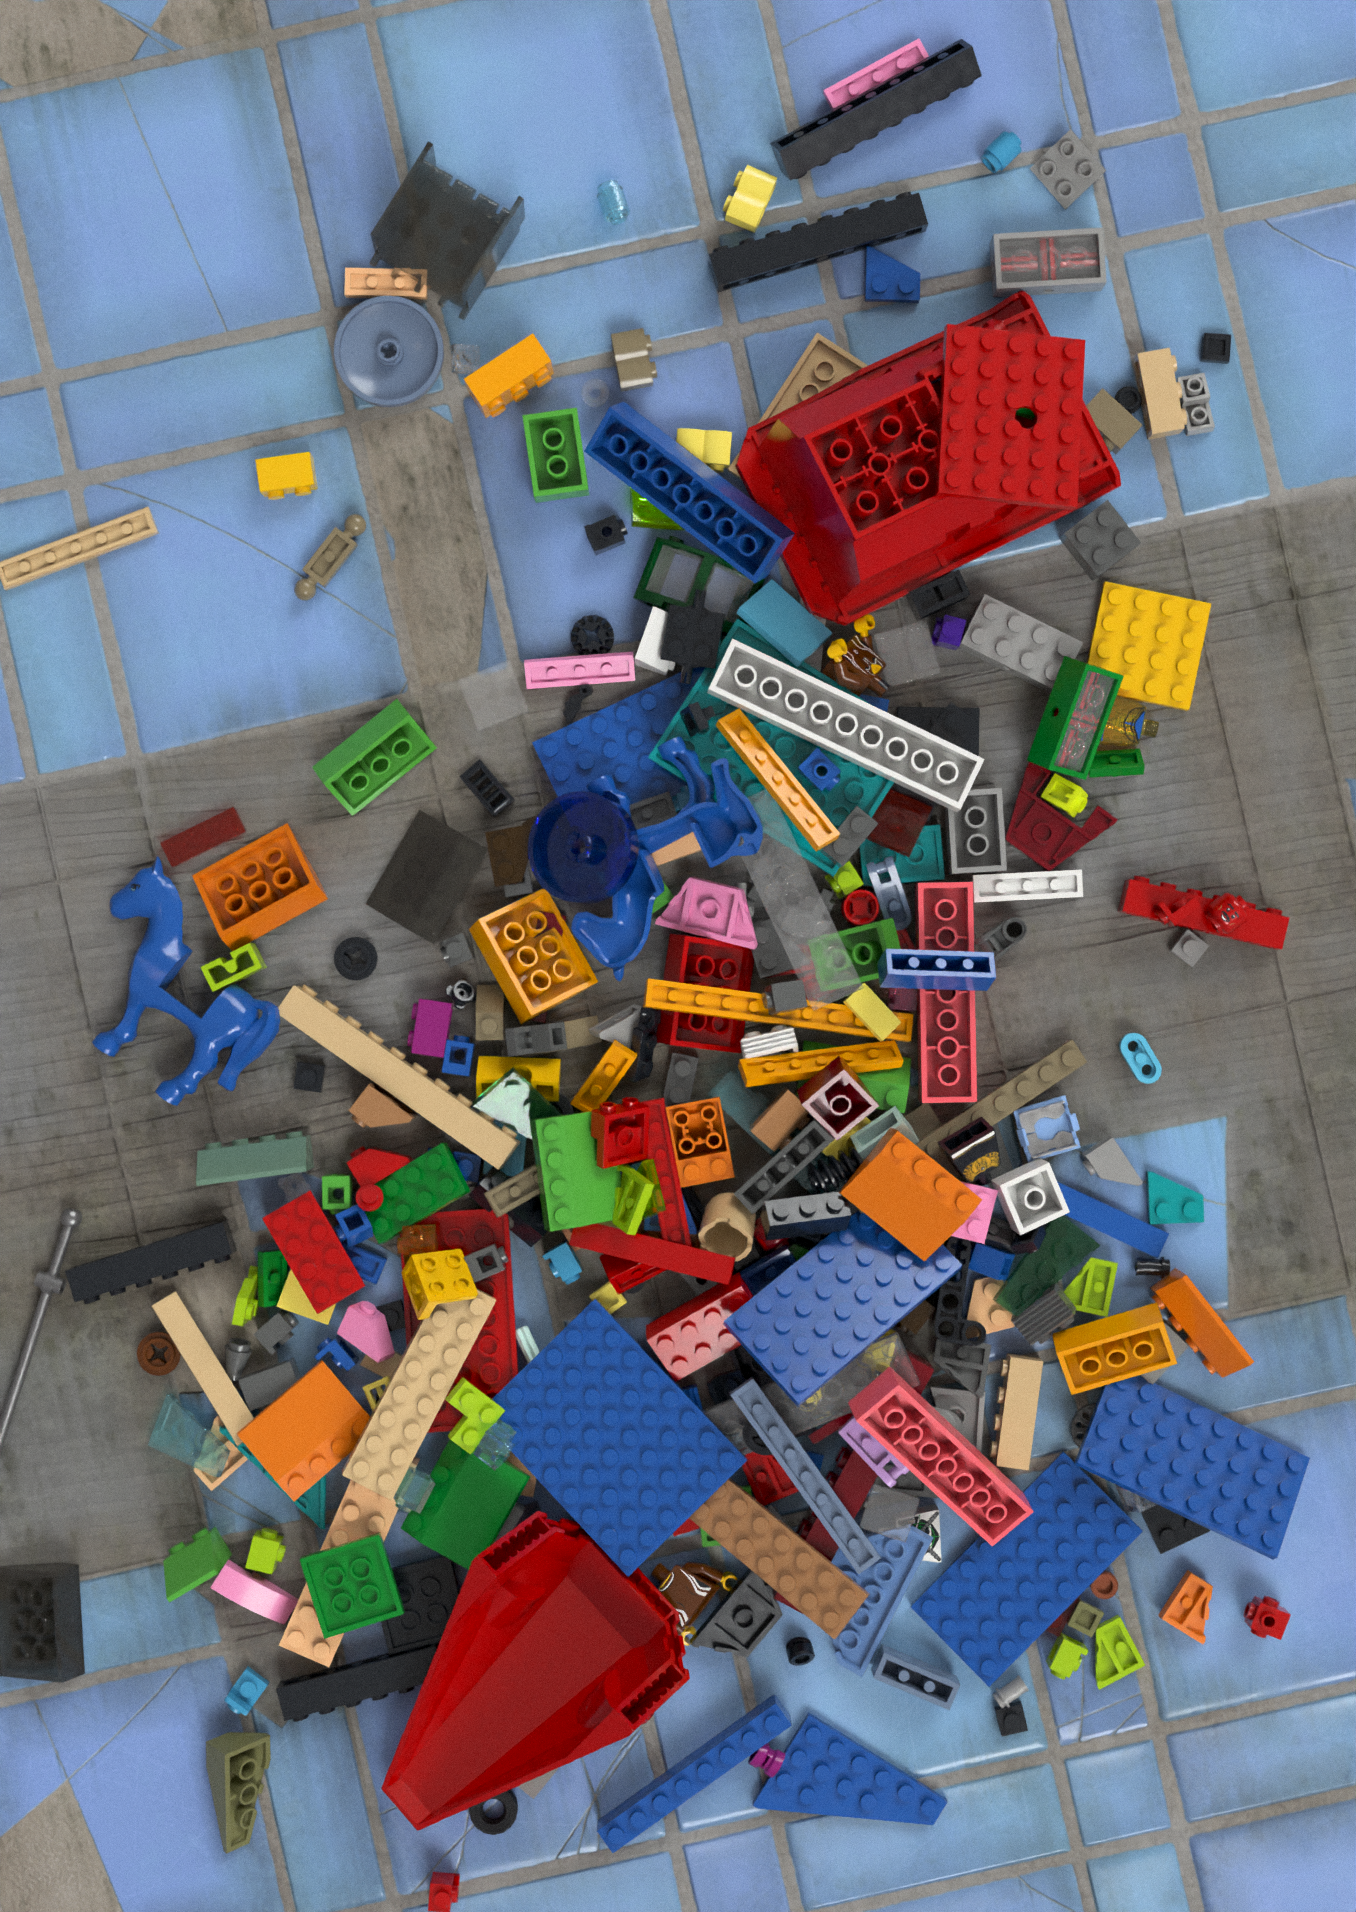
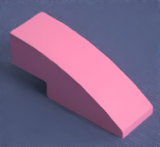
M230 1560L226 1562L210 1587L235 1603L282 1624L286 1623L299 1600L253 1571L251 1574Z

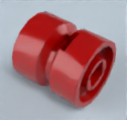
M856 890L849 893L841 904V912L844 919L850 924L857 926L872 922L879 911L877 898L867 890Z

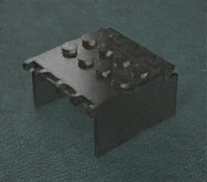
M428 141L370 234L375 252L370 260V265L376 267L380 260L394 267L391 277L395 280L399 277V273L403 271L407 276L418 282L414 288L415 292L420 293L423 286L426 285L427 288L441 296L437 305L443 308L449 300L462 308L459 318L465 320L520 231V225L525 219L524 198L518 196L510 210L503 207L500 213L497 214L496 212L500 205L482 193L474 200L473 197L476 190L458 179L455 180L452 186L449 185L453 176L436 166L434 147Z

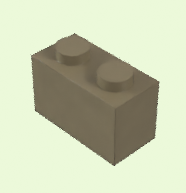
M1103 388L1086 405L1109 452L1112 451L1114 454H1117L1142 427V424Z

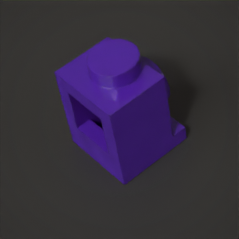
M944 615L943 618L936 617L930 644L956 651L960 647L966 620L949 615Z

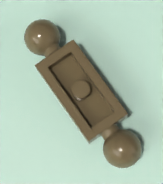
M358 514L348 516L344 523L345 530L343 532L335 527L302 570L309 576L307 579L299 580L294 587L295 595L300 600L307 601L312 599L316 593L315 585L317 583L325 588L357 548L358 544L352 538L353 536L363 534L366 529V522L362 516Z

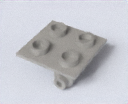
M1071 129L1030 168L1065 210L1092 184L1097 183L1102 178V174L1107 171Z

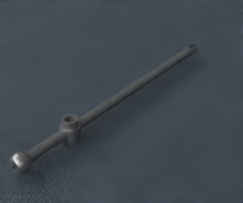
M66 1208L62 1212L60 1220L63 1227L49 1270L47 1272L40 1270L34 1280V1286L39 1287L42 1292L0 1418V1453L52 1294L61 1295L66 1286L67 1280L60 1278L59 1272L73 1229L82 1222V1214L76 1209Z

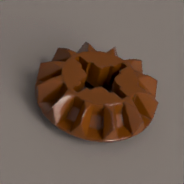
M158 1331L144 1337L138 1346V1362L143 1370L149 1374L156 1376L166 1375L172 1372L180 1362L181 1354L168 1333ZM154 1346L158 1349L168 1347L164 1353L165 1360L159 1357L151 1361L156 1352Z

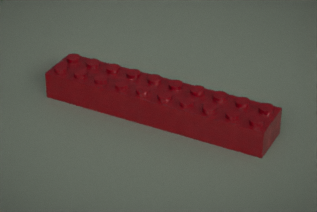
M902 1346L899 1347L898 1351L894 1350L890 1367L921 1395L934 1372V1368L928 1360ZM847 1444L846 1447L841 1446L835 1457L837 1464L833 1472L828 1470L824 1478L853 1519H855L878 1475ZM809 1506L811 1512L807 1520L803 1518L800 1521L796 1533L828 1560L832 1561L839 1546ZM772 1588L774 1599L802 1613Z

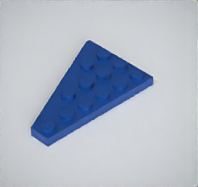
M808 1712L784 1751L785 1759L780 1769L773 1778L768 1776L752 1802L753 1806L757 1809L934 1825L946 1806L947 1799Z

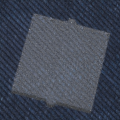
M873 1483L868 1501L864 1502L865 1510L859 1527L906 1543L911 1525L916 1522L914 1516L920 1498Z

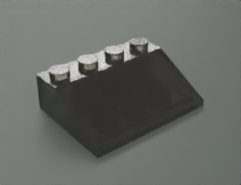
M419 810L367 900L366 905L430 943L437 945L489 854L488 848Z
M44 1563L0 1566V1676L63 1683L85 1674L79 1564Z

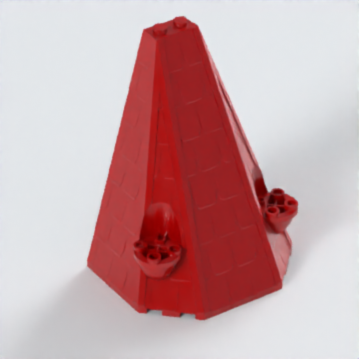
M535 1512L478 1554L471 1562L381 1789L418 1831L542 1776L547 1772L571 1763L578 1758L629 1737L640 1725L647 1723L654 1715V1712L690 1679L689 1670L683 1667L682 1657L686 1654L683 1636L678 1635L676 1626L680 1621L679 1612L639 1568L628 1577L584 1529L580 1528L577 1522L564 1518L557 1522L547 1519V1513Z

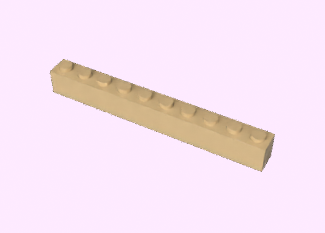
M305 984L303 987L294 985L278 1007L281 1017L498 1170L504 1167L520 1143L515 1138L518 1135L515 1131L506 1125L500 1128L493 1123L495 1118L485 1110L481 1109L478 1112L471 1107L473 1103L471 1100L460 1093L456 1097L448 1091L450 1086L439 1078L435 1081L426 1075L428 1070L416 1062L411 1065L405 1061L406 1055L397 1048L392 1047L390 1050L382 1044L384 1039L372 1031L367 1034L361 1030L362 1024L348 1015L347 1018L341 1016L337 1013L339 1008L328 1000L323 1003L317 999L316 995L318 993Z

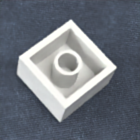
M1040 1157L991 1180L994 1189L998 1190L997 1196L1011 1229L1019 1235L1070 1212L1050 1163Z

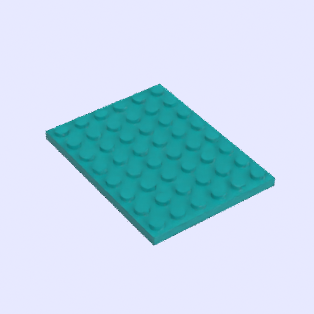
M737 619L720 645L716 669L705 668L648 759L687 783L682 772L671 761L662 759L657 749L661 744L676 737H682L686 748L697 753L700 767L713 781L711 764L718 759L726 758L729 763L730 777L759 814L763 825V832L834 877L839 867L819 850L817 852L814 850L716 727L719 719L739 708L707 692L732 639L851 696L864 702L866 701L845 687L839 686L837 682L806 662L796 667L756 630ZM695 702L699 703L701 709L712 706L716 716L707 721L709 727L700 734L690 737L679 712ZM740 709L836 829L856 806L872 818L894 782ZM817 747L841 770L837 775L841 780L830 791L824 788L821 793L797 771V768ZM823 766L816 769L819 776H825L827 773ZM715 788L713 798H714L715 801L717 802V798H716V788Z

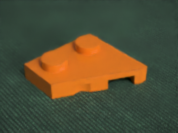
M1187 1570L1158 1616L1199 1643L1204 1644L1206 1640L1204 1635L1205 1620L1209 1618L1210 1609L1208 1604L1212 1597L1213 1586Z

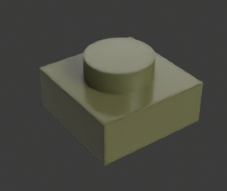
M1078 1598L1066 1623L1068 1626L1092 1637L1104 1612Z

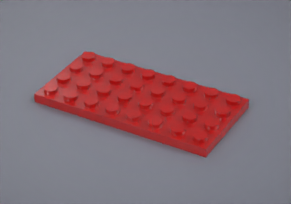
M484 1208L437 1211L400 1234L402 1270L410 1256L414 1254L461 1249L465 1256L495 1242L498 1248L503 1246L509 1259L505 1263V1270L474 1283L477 1289L495 1297L496 1302L447 1396L463 1377L493 1399L519 1373L509 1215L506 1213L497 1218L493 1210L488 1212ZM487 1255L483 1258V1262L486 1265H492L493 1258ZM403 1279L406 1345L408 1346L421 1320H418ZM445 1399L427 1433L452 1431L464 1414Z

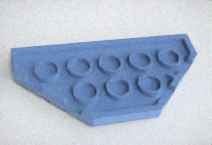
M911 1524L866 1534V1537L876 1549L881 1559L860 1574L856 1572L840 1548H838L831 1561L870 1594L835 1640L832 1638L838 1664L860 1677H863L934 1538Z

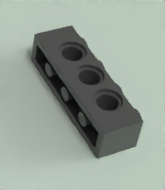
M815 1119L738 1189L734 1195L754 1214L764 1204V1201H768L835 1138Z

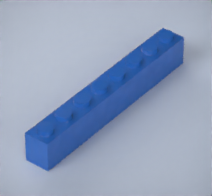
M773 1694L601 1817L597 1823L598 1834L611 1852H616L792 1726L789 1713L777 1696Z

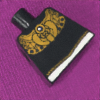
M982 1116L937 1142L955 1170L967 1183L976 1181L977 1185H987L992 1180L990 1172L1001 1164L995 1129Z

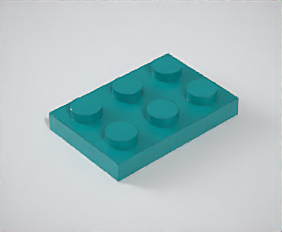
M940 825L875 830L859 846L863 887L873 886L866 864L871 862L876 864L885 861L884 858L889 856L893 857L901 883L945 879ZM888 871L878 874L880 880L890 877Z

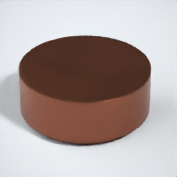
M1104 1570L1092 1582L1090 1589L1096 1597L1109 1599L1116 1594L1118 1582L1111 1572Z

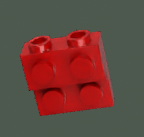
M625 1097L622 1099L621 1104L602 1102L600 1103V1108L592 1110L591 1136L597 1139L598 1167L605 1169L647 1159L649 1106L639 1102L637 1098Z

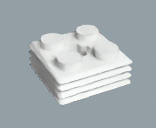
M786 1025L775 1026L771 1029V1032L761 1034L759 1031L747 1033L744 1036L745 1038H742L740 1041L743 1059L799 1052L794 1028H787Z

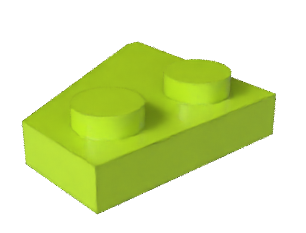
M1090 1257L1063 1291L1077 1311L1108 1316L1118 1262Z
M250 1266L248 1278L244 1279L241 1290L238 1293L232 1319L233 1325L243 1326L249 1320H252L253 1316L257 1315L259 1308L258 1300H256L258 1288L257 1266Z
M1119 1615L1098 1625L1094 1633L1095 1681L1100 1690L1145 1666V1663Z

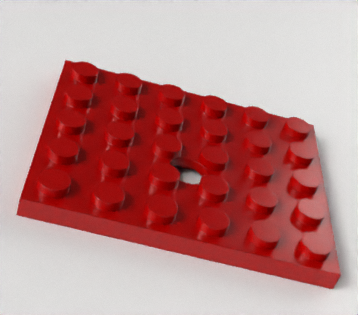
M947 324L944 327L936 496L1075 510L1078 507L1085 340ZM1028 408L1033 411L1036 418L1033 427L1023 428L1020 422L1015 419L1018 409Z

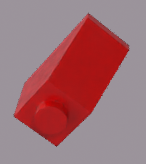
M362 1146L350 1153L352 1159L346 1163L360 1187L367 1184L377 1183L410 1163L412 1158L410 1155L377 1147H371L366 1150Z

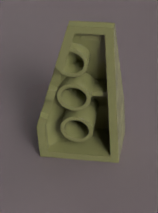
M228 1732L206 1741V1768L223 1851L226 1854L250 1843L257 1810L255 1809L257 1796L263 1792L264 1784L261 1781L264 1769L269 1768L271 1760L270 1735L268 1733Z

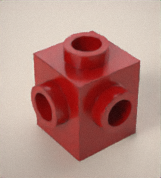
M1264 1595L1263 1599L1254 1596L1252 1602H1248L1245 1607L1244 1622L1251 1628V1633L1261 1638H1266L1269 1635L1281 1640L1291 1614L1284 1607L1279 1606V1601Z

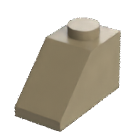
M477 985L476 1040H504L505 994L500 985Z

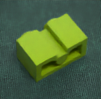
M248 943L230 952L233 958L230 961L220 957L200 967L212 992H219L267 968L255 943Z

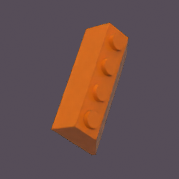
M1175 1268L1170 1272L1169 1276H1164V1278L1150 1287L1155 1294L1151 1297L1152 1300L1158 1303L1160 1310L1166 1308L1171 1315L1168 1318L1169 1322L1178 1332L1181 1329L1188 1337L1185 1342L1194 1353L1199 1351L1205 1358L1202 1364L1211 1375L1216 1372V1374L1223 1378L1254 1363L1253 1359L1186 1274Z

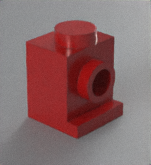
M433 1872L430 1882L428 1911L450 1912L452 1903H458L460 1874Z

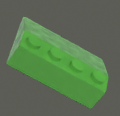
M592 1111L530 1120L544 1230L557 1231L613 1220L615 1188H621L620 1171H617V1166L605 1169L597 1166V1139L591 1136Z

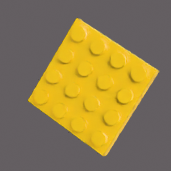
M1105 581L1102 586L1087 663L1124 676L1117 697L1188 711L1191 705L1211 603Z

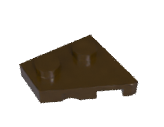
M538 823L485 832L495 887L523 882L536 832L538 831Z

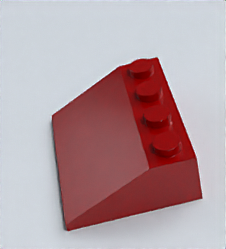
M670 934L663 980L750 992L754 958L750 948L719 940ZM661 1010V1023L658 1024L656 1034L657 1042L741 1054L740 1041L744 1035L745 1021Z

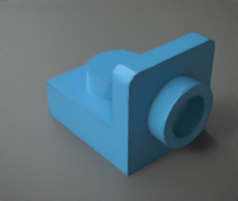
M247 1666L224 1700L228 1703L227 1706L237 1714L242 1713L247 1716L252 1706L268 1686L269 1681Z

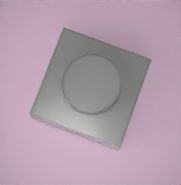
M1186 929L1169 951L1189 967H1193L1209 945L1189 929Z

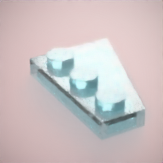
M167 1394L148 1446L214 1477H221L230 1450L209 1429H205L189 1410H185L177 1402L178 1399L173 1394Z

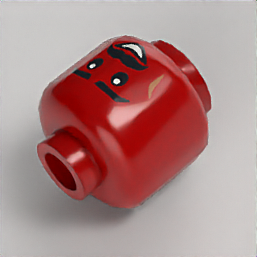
M1224 893L1208 905V914L1205 916L1218 933L1222 931L1229 934L1247 921L1245 911L1249 907L1240 895L1234 897L1230 893Z

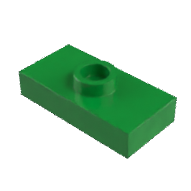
M1141 750L1096 751L1088 773L1089 778L1144 775L1145 765Z
M280 1249L259 1251L258 1305L260 1307L277 1306L287 1280V1261Z

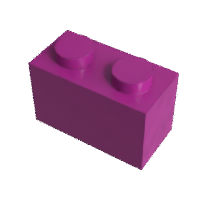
M420 998L418 1004H413L411 1019L416 1020L414 1031H409L407 1046L412 1047L411 1053L444 1058L446 1041L449 1039L454 1003Z

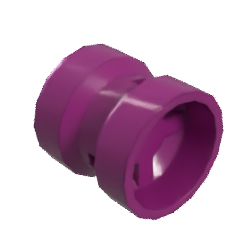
M767 1743L750 1755L748 1764L755 1768H762L764 1774L773 1778L785 1759V1753L779 1749L774 1750L770 1748L769 1743Z

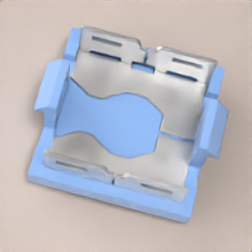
M1065 1095L1021 1107L1013 1112L1018 1129L1016 1131L1028 1163L1039 1157L1044 1159L1081 1148L1075 1132L1080 1130L1076 1113L1071 1114L1069 1112Z

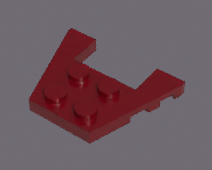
M1028 761L1005 834V841L1046 871H1050L1114 825L1118 819L1100 806H1096L1082 827H1078L1036 796V793L1051 774V771Z

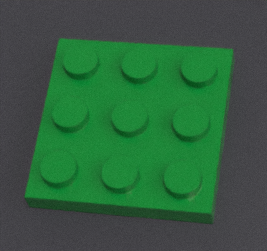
M380 1532L300 1558L324 1639L404 1614L405 1610Z

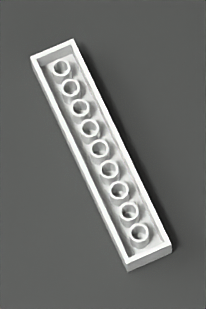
M732 639L707 692L955 812L961 810L984 761L983 758L734 639Z

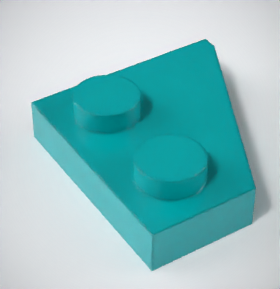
M1146 1171L1148 1224L1204 1222V1197L1202 1194L1154 1172Z

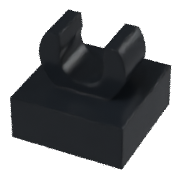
M698 702L688 705L679 712L690 737L706 730L709 727L707 721L716 716L712 706L701 709Z

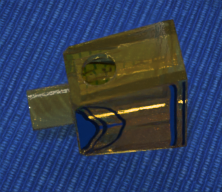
M1117 695L1099 745L1136 746L1140 742L1141 735L1156 737L1159 722L1144 719L1146 706Z

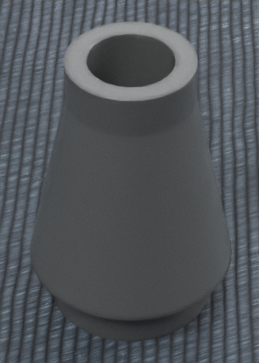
M231 1338L229 1343L225 1345L226 1374L232 1381H238L241 1378L251 1355V1342L246 1339Z

